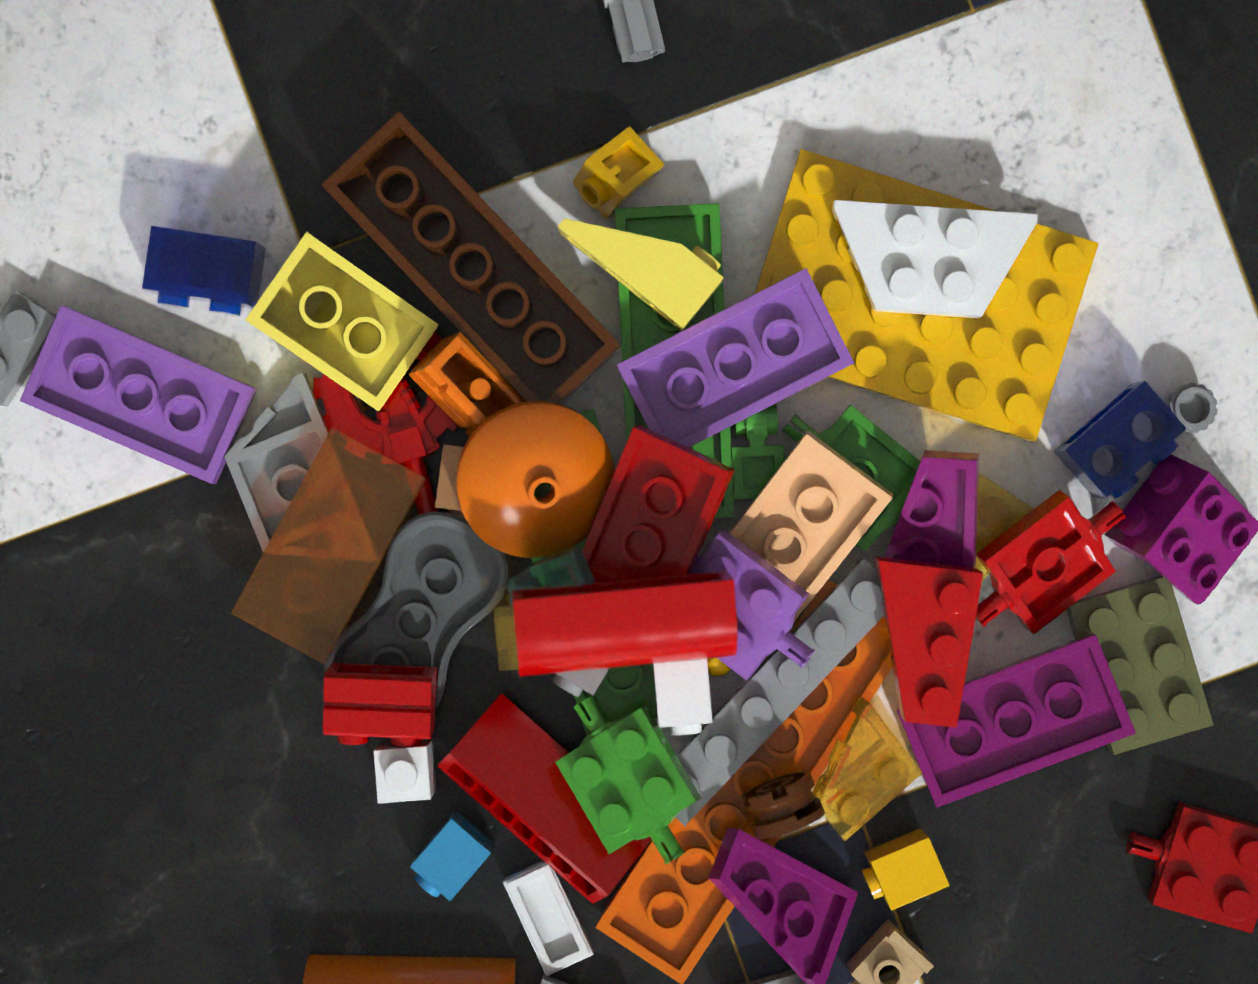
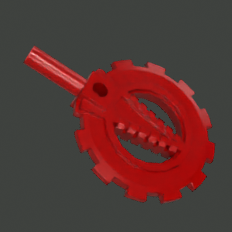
M436 332L433 333L417 356V359L420 361L442 340ZM322 374V378L314 377V396L316 399H323L327 413L323 416L330 435L333 436L339 432L349 441L345 449L362 459H365L367 453L370 452L383 455L382 464L404 465L418 514L439 512V508L435 507L436 498L424 458L430 457L429 454L441 447L437 439L447 428L455 432L458 425L429 395L425 405L421 407L405 375L380 411L376 412L378 422L372 420L361 410L355 395L325 374Z

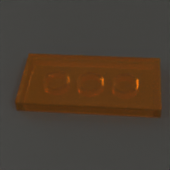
M331 428L231 614L325 664L427 478L336 428Z

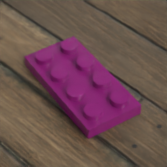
M1094 632L965 681L957 728L905 722L900 715L899 707H897L898 715L936 808L1136 734Z

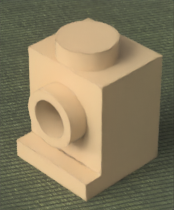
M889 919L880 926L846 964L850 974L855 978L851 984H914L924 972L927 974L934 967L926 953ZM884 966H895L897 970L887 981L879 978V972Z

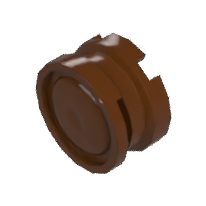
M797 771L776 777L749 789L740 796L745 810L751 811L754 816L755 823L752 825V829L756 839H766L787 834L813 823L825 814L820 799L813 797L811 789L815 784L809 771Z

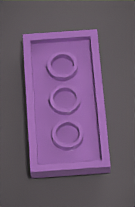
M805 268L616 366L648 429L689 448L854 364V361Z
M61 305L20 401L208 483L217 484L226 463L224 456L233 447L257 389Z

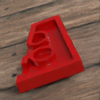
M874 556L883 596L884 619L888 626L892 650L891 661L900 715L905 722L957 728L983 572L977 568Z

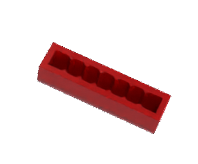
M727 570L511 591L519 677L735 656L737 652L738 630L735 583Z
M501 693L437 766L589 902L594 904L612 892L652 839L649 836L646 839L632 840L611 854H608L555 763L569 752Z

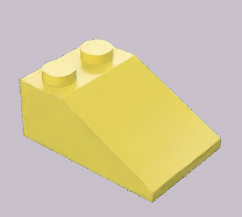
M307 232L245 319L377 411H380L439 326L432 319Z

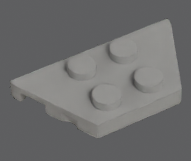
M304 372L299 373L291 379L290 385L273 405L267 407L256 419L252 429L244 437H241L224 456L264 554L362 560L367 562L381 559L334 440L323 419V413L314 396V391L307 374Z

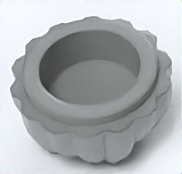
M1191 382L1187 385H1181L1175 392L1170 393L1167 398L1166 408L1168 416L1171 418L1172 424L1184 432L1198 433L1200 430L1208 429L1209 424L1214 422V416L1218 412L1216 408L1217 400L1213 397V392L1203 384L1197 385Z

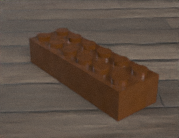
M399 111L321 184L527 402L546 401L562 405L620 350V343Z

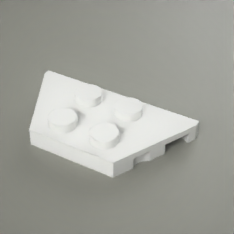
M834 200L832 203V213L835 220H838L849 246V254L855 268L862 277L864 290L873 311L966 318L982 317L1038 221V214L843 200Z

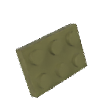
M1162 575L1080 599L1066 610L1075 639L1093 632L1096 634L1136 731L1134 735L1107 744L1109 753L1116 755L1214 725L1172 584Z

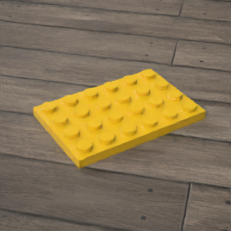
M801 149L754 294L806 268L854 361V364L827 378L1022 440L1036 442L1099 243L1036 224L980 318L873 311L864 290L862 277L855 268L849 254V246L838 220H835L832 213V203L834 200L987 211L996 210Z

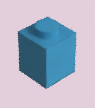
M455 810L412 862L410 867L417 873L414 879L430 895L438 897L442 894L451 901L489 857L495 843Z

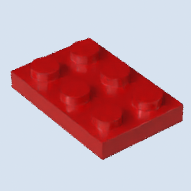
M641 425L634 426L574 571L596 582L690 574L735 470Z

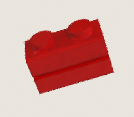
M331 663L324 675V735H336L337 741L346 745L366 744L369 742V737L390 738V744L398 747H415L422 744V739H431L436 724L437 667Z

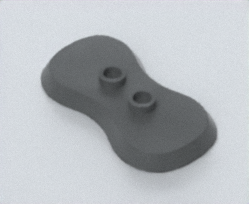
M428 512L409 520L395 534L389 546L382 586L375 601L362 617L335 639L326 656L324 675L331 663L437 667V709L445 688L449 660L457 643L472 626L482 620L496 607L504 594L508 579V564L505 554L484 542L473 531L467 520L444 512Z

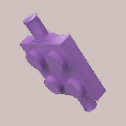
M726 530L719 532L704 555L696 559L690 573L727 570L734 579L738 630L737 652L735 656L718 657V659L745 680L753 676L765 657L776 649L798 664L802 669L814 654L815 649L809 647L790 631L793 627L796 612L810 593Z

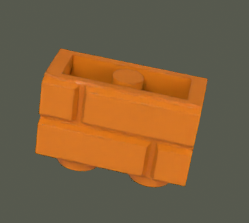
M461 332L443 338L408 374L460 428H466V435L468 437L491 415L511 405L526 402Z

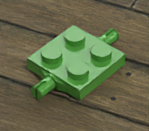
M849 405L831 427L820 433L816 432L795 414L789 422L805 434L808 430L893 493L891 501L856 543L858 548L866 552L883 531L897 524L921 461L852 405ZM789 423L782 429L783 433L785 432L797 443L803 436Z
M593 696L575 705L573 708L581 718L589 735L585 737L578 748L555 763L608 854H611L632 840L646 839L649 836L665 861V865L684 854L685 851L682 850L668 825L673 822L680 811L700 800L701 796L648 707H642L622 720L607 723Z

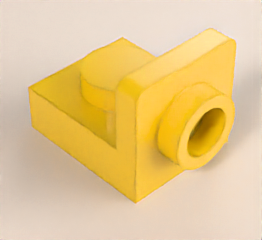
M629 126L586 159L575 176L573 184L579 190L583 201L591 208L596 209L605 219H608L615 213V208H619L625 199L655 177L665 164Z

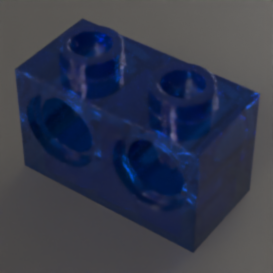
M1141 381L1131 383L1057 447L1054 453L1093 498H1107L1111 495L1114 499H1117L1139 481L1135 473L1146 463L1151 461L1154 465L1158 464L1176 450L1179 444L1174 439L1187 428L1147 382ZM1138 413L1145 414L1152 423V432L1145 441L1139 440L1132 430L1133 419ZM1101 446L1109 450L1113 457L1112 468L1104 476L1097 473L1092 464L1093 454Z

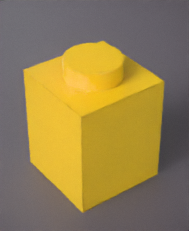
M921 828L864 852L870 867L861 871L874 900L883 896L891 911L950 886L930 838Z

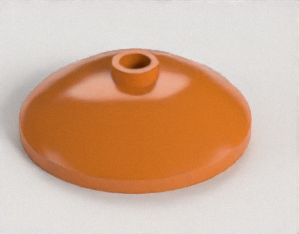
M529 401L518 403L491 415L469 437L457 465V498L462 513L470 527L491 547L518 557L540 558L552 556L574 547L588 537L615 472L614 463L609 447L601 433L579 412L553 402ZM539 484H551V491L547 496L542 498L534 496L535 488Z

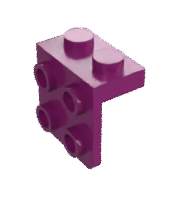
M1166 453L1123 509L1122 513L1125 514L1126 518L1109 529L1104 535L1116 546L1149 563L1189 601L1201 604L1217 587L1221 579L1258 532V521L1210 472Z

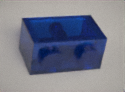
M151 226L142 289L158 294V304L189 308L190 299L210 302V312L240 316L242 307L253 309L258 302L266 248L256 241Z

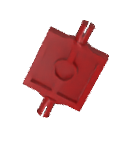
M1058 490L976 553L991 576V583L994 589L992 594L978 604L976 620L980 625L985 627L988 622L1008 608L1016 614L1022 625L1034 635L1115 573V569L1104 553L1101 536L1126 518L1120 507L1111 500L1109 504L1091 518L1086 519L1079 513L1071 498L1061 490Z
M1179 802L1171 827L1162 836L1161 840L1136 834V832L1130 833L1128 838L1131 842L1127 841L1126 852L1154 860L1155 876L1147 898L1152 905L1253 934L1258 919L1257 824Z

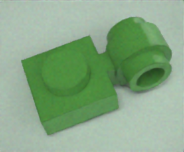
M776 403L734 424L735 436H745L749 446L731 447L732 469L735 470L733 473L734 500L755 499L785 460L784 445H766L765 442L768 435H777L778 433Z

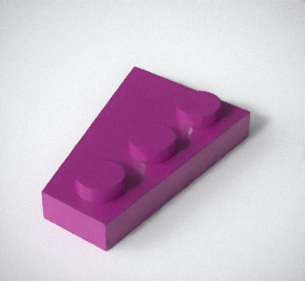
M925 450L884 557L976 568L979 453Z
M727 828L708 878L806 984H826L858 892L740 829Z

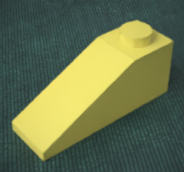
M566 218L557 226L561 236L681 332L720 286L724 278L716 272L721 266L720 263L699 246H695L690 251L680 243Z

